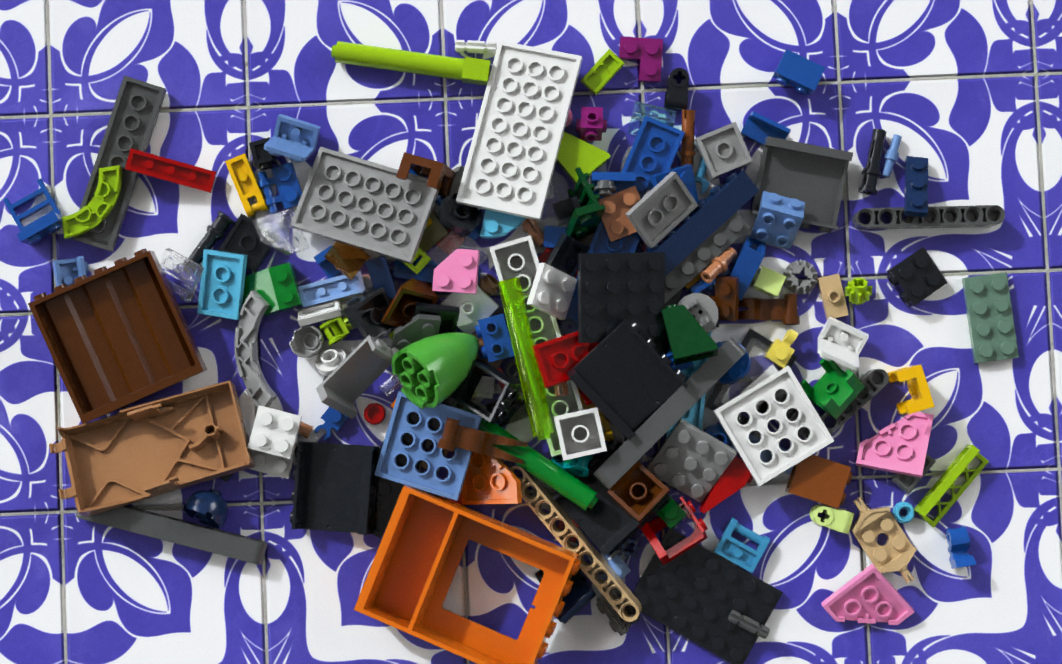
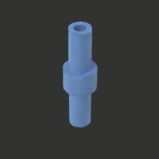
M893 135L890 148L886 151L884 157L886 161L881 175L883 177L890 178L894 162H897L899 156L898 149L902 139L900 135Z

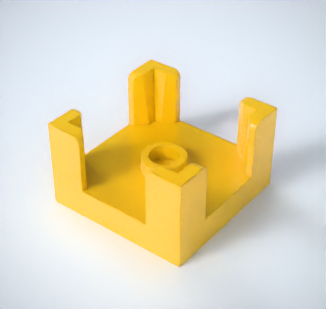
M921 364L907 366L887 373L890 383L907 381L908 390L912 397L910 400L896 404L899 414H912L935 407Z

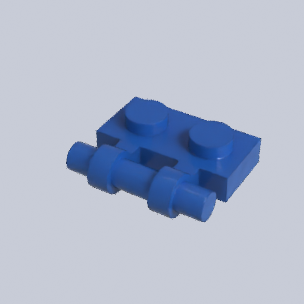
M292 162L272 168L274 176L272 178L267 177L266 171L257 173L260 180L258 184L260 189L263 190L264 201L269 208L270 214L279 212L276 205L279 203H283L285 210L298 206L303 192ZM277 185L280 195L274 197L271 186Z

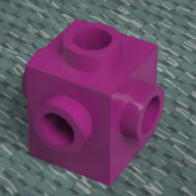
M581 107V118L576 119V132H580V139L589 142L602 141V133H606L607 120H603V107Z

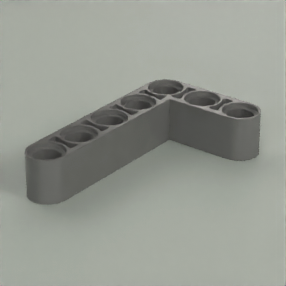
M872 369L859 379L865 386V396L862 399L856 397L849 404L850 408L847 413L842 412L837 419L833 418L834 423L832 427L827 428L831 435L887 385L889 376L885 370ZM874 373H878L881 376L879 384H875L872 380ZM778 395L775 399L779 402L782 398L786 399L787 395ZM790 408L786 416L790 421H793L798 412L794 408ZM824 411L819 416L824 423L825 418L830 415ZM801 427L798 430V437L802 440L808 438L809 430L806 427Z

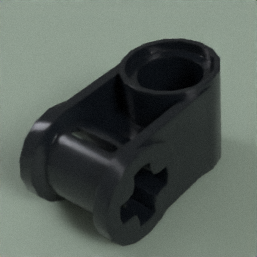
M676 68L668 76L664 109L687 110L689 74L685 69ZM676 75L683 79L679 84H677L676 79H673Z

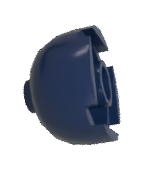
M212 488L209 491L200 490L193 493L182 509L191 518L195 516L200 519V523L217 529L222 528L228 515V506L225 500L221 498L222 493Z

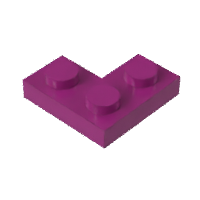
M620 36L619 58L621 60L640 61L639 82L660 83L663 39Z

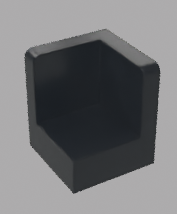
M577 196L552 204L559 224L569 223L574 209L581 207Z

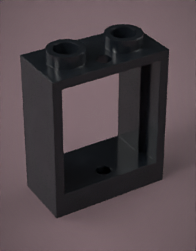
M475 359L468 375L454 391L452 398L490 423H502L508 416L509 407L512 401L516 399L521 384L485 361ZM484 372L505 384L493 411L472 398Z

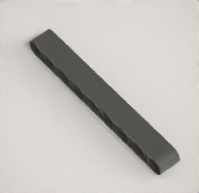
M730 337L718 349V355L710 357L685 382L688 387L685 388L682 385L635 431L636 435L631 440L627 439L593 475L609 490L747 351Z
M127 505L88 517L79 514L77 510L75 516L83 520L260 565L263 564L268 545L267 542Z

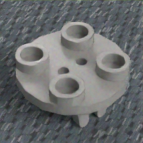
M691 293L684 296L678 302V306L684 305L695 316L697 322L707 333L716 326L718 308L709 296L702 293Z

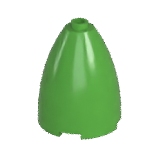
M443 333L423 338L399 350L393 355L392 371L393 374L398 375L403 385L401 391L416 406L422 409L425 407L435 408L447 399L468 375L473 360L476 359L479 351V341L474 335L469 333Z

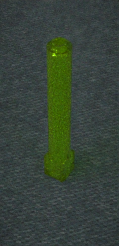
M516 277L499 281L498 287L533 437H538V441L551 438L550 433H554L544 384L531 347L534 345L520 279Z

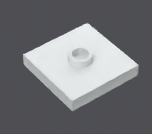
M478 285L477 294L450 293L439 304L459 307L460 313L457 327L464 333L469 334L475 331L478 320L488 318L499 307Z

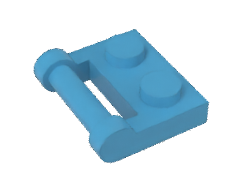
M732 517L713 552L753 573L770 542V538L765 535L762 537L737 523L738 520ZM733 530L757 543V549L755 550L731 537Z

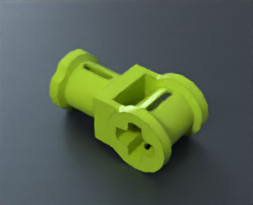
M339 316L320 325L319 329L324 331L329 340L328 345L331 346L351 334L350 330L353 327L346 316L343 318Z

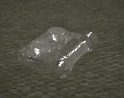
M170 248L164 249L160 265L165 276L169 274L187 284L186 289L167 279L171 290L181 296L183 301L189 303L194 297L204 267Z

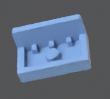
M78 256L73 259L54 260L52 262L56 287L62 284L67 286L74 284V279L89 272L88 263L84 261V256Z

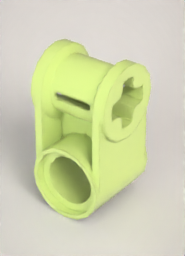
M815 505L811 508L809 516L816 524L849 534L854 513L824 505ZM823 512L825 514L824 518L818 517V513Z

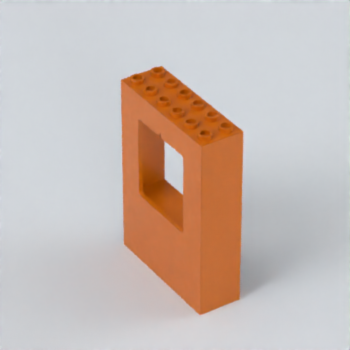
M405 485L401 490L354 610L477 664H539L537 663L538 659L545 655L549 645L546 643V639L553 635L557 623L554 622L555 617L558 618L564 608L565 602L562 599L569 594L573 582L570 579L572 575L577 574L582 561L578 560L580 557L578 553L466 506L452 502L442 496ZM469 540L544 572L532 602L535 609L530 607L518 639H513L443 608V603Z

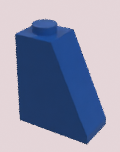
M746 235L737 254L738 257L734 260L730 273L727 275L739 277V300L741 301L765 256L766 243L753 239L749 235Z

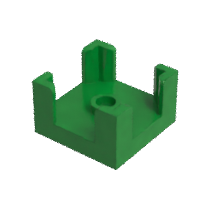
M822 359L819 364L826 373L813 387L806 380H803L800 385L813 404L834 419H837L865 386L850 370L847 369L845 372L839 368L835 361Z

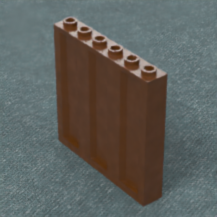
M146 248L134 253L135 257L129 260L126 257L114 262L115 266L108 269L106 266L94 270V275L90 277L86 275L74 279V284L69 286L66 284L59 285L53 288V293L49 295L46 292L33 297V302L28 303L82 424L207 370L154 251H147Z

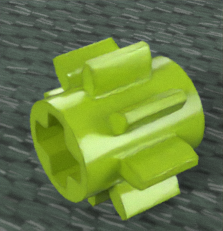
M854 278L851 282L848 281V285L845 287V296H849V301L853 304L860 305L870 300L873 287L868 286V281L863 278Z

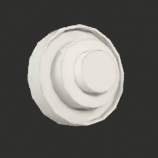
M329 348L317 356L315 364L322 375L329 376L347 356L345 351L340 348Z

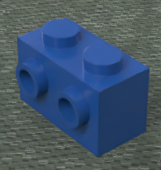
M786 49L772 77L783 86L790 85L795 87V90L802 95H811L815 91L825 67Z
M499 314L478 320L475 330L477 338H482L484 346L480 347L483 360L488 359V363L514 357L504 315Z

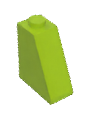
M564 131L556 162L576 185L579 178L575 171L576 168L580 167L583 174L588 173L590 176L592 171H597L608 162L611 156L609 153Z

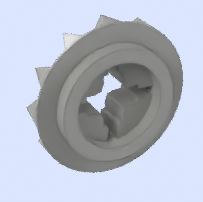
M796 260L790 263L783 274L786 276L785 286L795 294H806L812 291L818 282V273L814 265L805 260ZM803 270L804 276L809 280H803L798 286V278L794 275L800 274Z

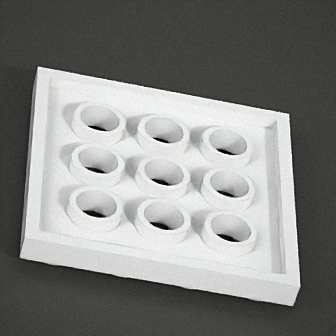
M786 366L713 410L758 486H761L834 442V439L789 366ZM779 389L784 390L787 395L783 402H778L775 399V393ZM761 400L765 401L768 405L765 413H759L756 409L757 403ZM790 408H794L798 412V417L794 421H790L786 416ZM741 412H746L749 415V421L745 425L740 424L737 420L738 414ZM772 419L777 420L779 423V429L776 432H771L768 429V422ZM801 427H806L809 430V437L805 440L798 437V430ZM752 431L760 433L761 438L758 443L753 444L750 442L749 434ZM783 438L788 439L791 443L787 451H782L779 447V442ZM767 449L771 452L772 458L769 462L761 460L760 454L763 450Z

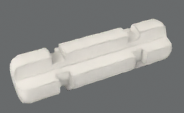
M456 40L455 51L461 53L467 51V53L484 54V52H487V54H496L497 43L491 41L485 43V41L468 40L465 42L464 40Z

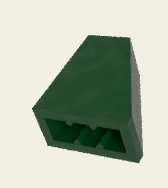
M672 304L662 310L674 365L718 355L717 344L684 305Z

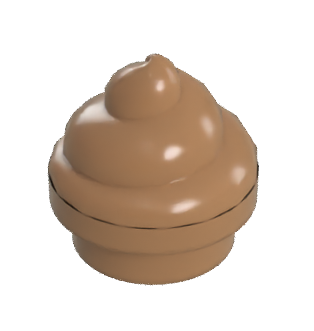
M486 274L480 278L479 287L487 295L495 294L498 291L500 283L494 276Z

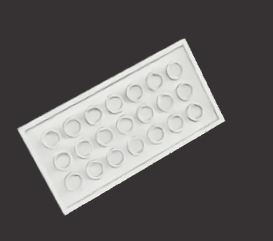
M499 40L457 194V204L541 221L583 60L582 56Z

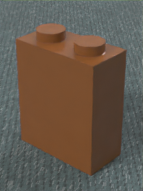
M812 454L793 466L785 492L839 509V505H843L846 498V493H844L846 484L849 485L853 473L850 472V466Z

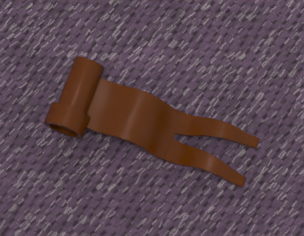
M784 294V299L743 298L742 301L739 300L738 307H747L748 310L738 312V320H782V325H800V316L797 315V294Z
M447 417L441 439L439 438L437 447L454 451L455 447L523 464L522 459L497 449L492 444L527 447V442L459 425V420Z

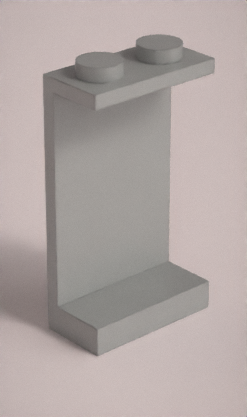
M368 335L316 388L321 402L353 419L358 414L354 401L392 364L393 355L399 350L395 347H388L380 338L375 339Z

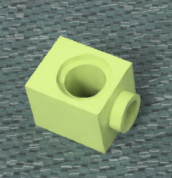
M762 266L754 275L751 288L775 298L778 296L786 276Z

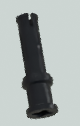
M873 129L866 168H863L861 173L863 179L861 187L858 188L859 193L877 195V180L881 176L879 165L887 133L885 130Z
M220 210L217 212L218 216L214 222L206 227L207 233L183 263L193 272L196 271V268L203 260L204 249H211L218 239H223V234L230 224L235 223L232 218Z

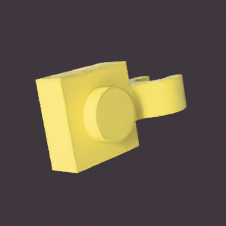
M792 329L788 330L782 341L779 339L774 340L764 357L778 367L785 368L795 351L790 346L796 340L799 333Z

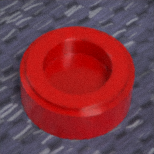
M371 403L364 410L365 420L373 425L380 424L386 417V410L379 403Z

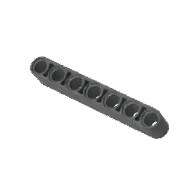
M998 205L928 207V213L932 216L931 223L926 222L924 217L910 216V223H905L902 219L904 207L864 208L853 215L852 224L859 230L991 227L1003 222L1005 211ZM968 211L972 212L975 216L973 222L967 218ZM990 211H993L996 214L995 221L990 220ZM946 212H950L953 215L952 222L946 220ZM882 213L888 215V224L881 221ZM860 214L867 216L868 223L866 225L859 221Z

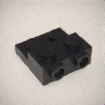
M924 247L886 271L890 284L898 288L900 299L905 305L908 304L910 307L915 306L947 284V281Z
M372 286L362 292V298L355 297L346 303L348 307L343 311L353 329L358 328L364 339L368 335L375 339H383L398 327L382 323L381 320L389 308L391 300L384 287L374 289Z

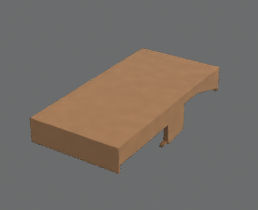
M230 380L123 409L116 415L67 428L57 427L62 441L49 444L52 454L65 452L72 485L67 489H59L60 499L74 497L78 513L85 517L255 467L252 451L247 448L249 439L236 387Z

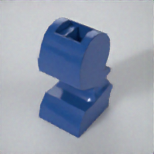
M966 527L947 528L946 539L949 545L948 552L950 553L949 562L951 568L977 565L973 555L970 556L967 552L970 547V538Z

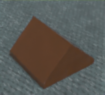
M637 461L607 493L627 515L640 523L665 497L670 489Z

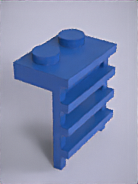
M41 178L37 180L41 188L19 201L11 204L8 198L3 199L21 231L17 234L19 240L29 245L39 242L42 238L57 232L63 227L62 212L58 209L54 198L50 195L49 189ZM43 194L46 196L47 199L17 215L16 209ZM51 205L53 211L23 226L22 220Z

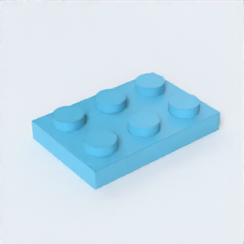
M204 249L197 314L234 320L240 319L248 255Z

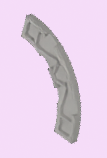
M252 290L241 308L238 327L235 329L236 365L240 378L242 377L247 388L246 392L257 408L259 405L269 407L277 395L270 388L262 373L258 360L257 338L261 320L270 304L256 290Z

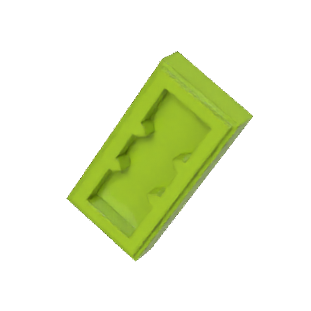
M608 49L580 82L597 96L625 63Z

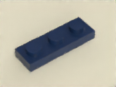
M907 156L905 159L904 215L926 218L928 214V158Z

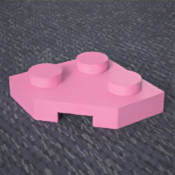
M456 249L434 269L432 291L477 294L480 251Z

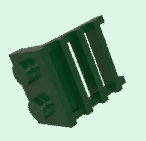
M578 167L575 171L579 178L574 191L572 189L567 190L569 197L577 196L581 206L574 209L566 229V234L572 238H582L589 233L596 232L606 209L604 205H599L600 196L599 194L594 195L593 183L589 184L587 182L589 178L588 173L583 174L581 168Z

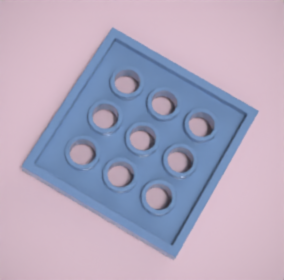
M398 391L374 475L458 501L472 451L455 447L454 456L447 458L444 455V449L437 447L439 438H442L447 417L459 420V425L476 430L480 428L482 417L476 413L442 403L435 408L425 407L422 409L413 404L402 391ZM412 412H416L419 415V422L415 425L409 422V415ZM432 418H436L440 422V427L437 431H433L429 427V422ZM405 433H410L413 436V443L409 446L405 445L402 440ZM426 439H430L434 443V448L431 452H427L423 448V443ZM399 454H404L407 457V464L403 467L399 466L396 461ZM420 460L428 464V469L425 473H421L417 469V464ZM440 467L448 469L449 475L446 479H441L438 476V469Z

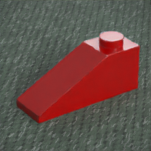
M737 456L734 457L704 498L698 509L699 511L706 513L743 488L746 483H751L753 477L742 459Z

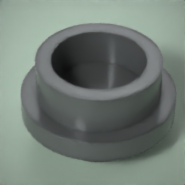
M599 180L597 181V186L594 187V191L599 193V196L609 197L612 196V193L616 192V186H614V181Z

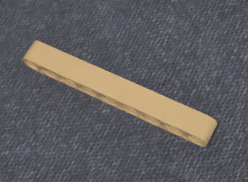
M517 464L511 467L510 470L513 473L515 469H519L523 473V478L520 480L523 500L563 548L580 554L578 560L582 561L580 565L581 570L620 617L627 622L636 620L642 610V605L562 507L553 499L552 495L538 478ZM529 486L536 488V496H531L528 493ZM542 503L550 505V513L542 510ZM556 520H562L564 522V530H560L556 527ZM570 537H576L579 540V546H572L569 541ZM584 554H590L593 557V563L585 562ZM604 571L607 574V580L599 579L597 572ZM618 588L622 596L615 597L611 589ZM627 605L635 607L636 613L629 614L625 607Z

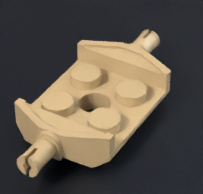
M858 497L857 500L855 499L853 502L859 509L860 516L854 522L851 532L870 561L881 573L897 571L900 572L906 583L913 581L914 577L908 570L907 565L917 549L911 544L890 512L891 509L889 507L870 509L866 506L862 497ZM881 533H885L887 536V542L884 545H879L876 541L877 536Z

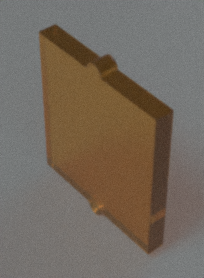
M336 241L324 257L335 266L336 270H340L348 279L352 280L370 255L363 249Z

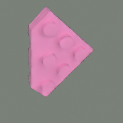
M921 412L906 414L904 418L896 423H891L880 430L875 436L862 441L859 446L856 466L922 478L934 415Z
M873 563L821 602L822 607L836 622L851 620L858 623L876 624V622H885L889 625H898L914 613L910 604Z

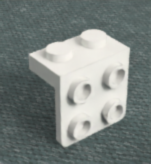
M829 316L817 338L818 353L826 361L833 360L846 370L852 369L857 371L859 369V354L868 340L869 334Z

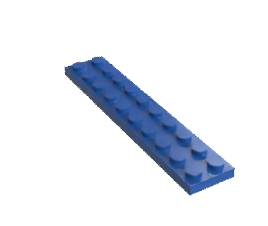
M646 115L621 171L636 172L635 186L641 199L648 190L653 189L651 176L670 169L685 134L684 131ZM601 220L587 253H634L641 236L636 232L610 243ZM577 275V283L566 317L578 322Z

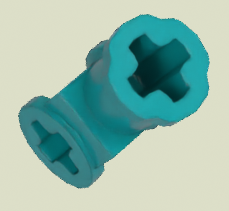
M593 454L564 461L562 457L554 456L550 461L573 476L586 477L589 474L588 466L590 460L593 459Z

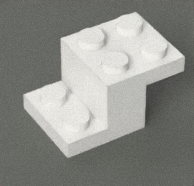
M259 405L247 447L252 451L255 467L249 469L290 479L295 460V449L301 438L297 435L302 416Z

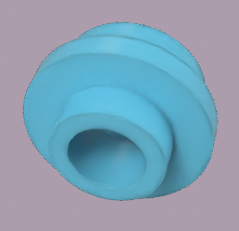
M899 502L893 507L892 515L897 522L908 523L914 518L915 511L910 503ZM903 508L906 510L905 516L900 515V510Z

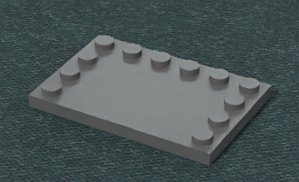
M320 147L290 226L304 232L412 264L439 190L426 185L428 178L409 173L406 180H400L396 178L398 169Z

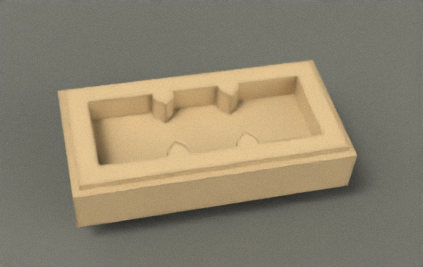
M839 273L817 278L826 320L829 316L832 318L848 316L849 313Z

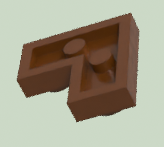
M718 275L715 278V296H707L716 303L719 320L737 321L739 277Z

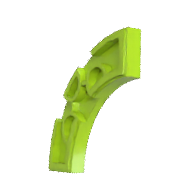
M121 165L99 168L98 185L92 200L79 211L61 217L64 239L75 238L91 231L110 214L121 191L123 176Z

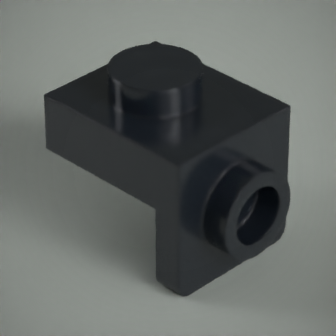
M270 137L249 143L253 157V166L256 169L260 168L261 171L271 169L273 164H277L276 156L264 150V144L271 139Z

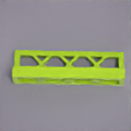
M967 444L914 508L915 513L930 526L935 527L989 462L979 453L980 450L974 445ZM974 457L981 461L975 469H968V465ZM964 472L965 482L962 485L954 486V481ZM951 489L950 500L948 502H940V498L944 493ZM937 505L938 514L931 520L926 515Z

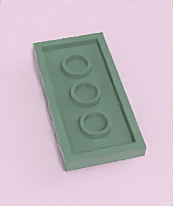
M1007 272L962 278L974 363L1019 358Z

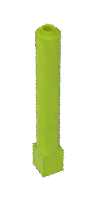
M337 41V44L332 46L331 57L335 58L336 63L462 80L463 83L487 86L491 69V60L470 57L462 59Z

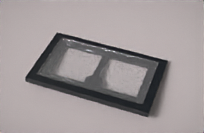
M750 328L741 342V345L747 350L751 358L749 373L735 384L727 385L718 382L704 406L713 411L740 395V392L771 365H774L780 371L782 368L764 357L773 342ZM792 355L786 366L791 368L797 357ZM764 401L756 409L759 413H765L768 405ZM746 412L739 413L737 417L738 422L742 425L747 424L749 415Z

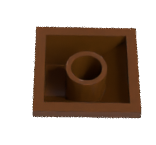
M412 278L401 285L382 318V323L403 327L412 321L416 302L436 304L439 297L436 292L432 291L431 283Z

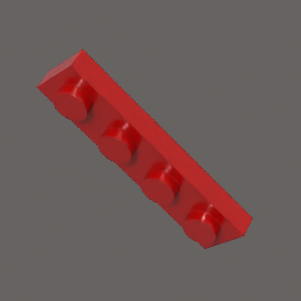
M130 148L125 170L208 193L212 191L216 176L215 171Z

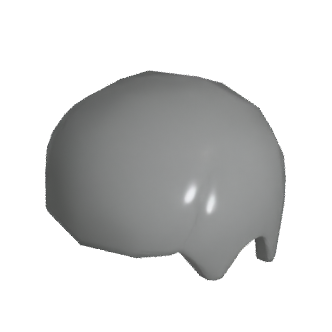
M305 325L295 330L293 338L289 342L292 352L303 358L317 356L324 345V337L321 330L312 325Z

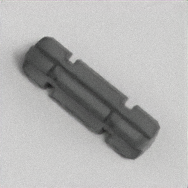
M732 610L728 616L730 622L738 623L740 627L753 634L757 633V636L766 639L770 632L768 627L759 625L760 623L745 615L741 616L735 610Z

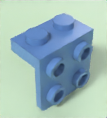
M279 114L274 135L264 144V150L269 151L274 156L282 155L289 157L293 162H304L316 150L321 126Z
M763 191L760 209L750 237L766 244L790 249L804 218L805 202Z

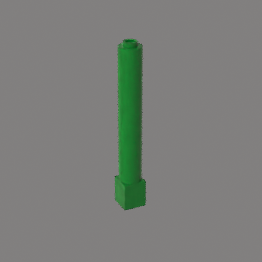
M464 406L463 409H462V410H466V411L475 413V412H473L472 410H470L469 408H467L466 406ZM482 418L480 431L519 440L496 423H490ZM492 444L493 447L522 459L523 464H516L586 511L587 508L592 510L599 498L596 495L598 492L530 446Z

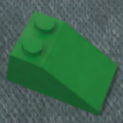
M288 262L245 276L242 306L252 290H256L270 304L263 317L302 307L298 289L299 285L293 264Z

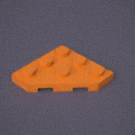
M472 452L461 490L462 505L522 503L521 481L499 458Z

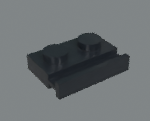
M562 233L546 264L574 277L578 270V253H587L590 247Z

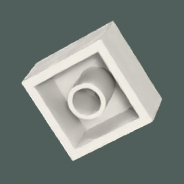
M598 407L554 416L563 461L607 451Z

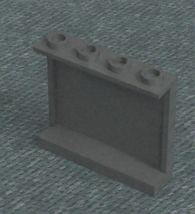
M769 136L765 137L756 181V187L759 192L753 196L750 214H755V219L757 218L763 191L805 202L801 228L810 229V225L818 226V231L831 233L832 229L838 230L836 224L848 165L852 161L853 152Z

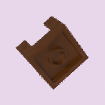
M404 152L396 178L406 180L412 167L420 176H428L426 183L428 187L439 190V195L449 196L456 175L452 169L444 163Z

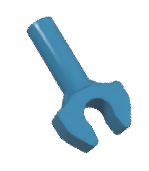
M702 155L697 173L694 176L695 183L701 184L700 195L708 189L710 184L705 179L707 167Z

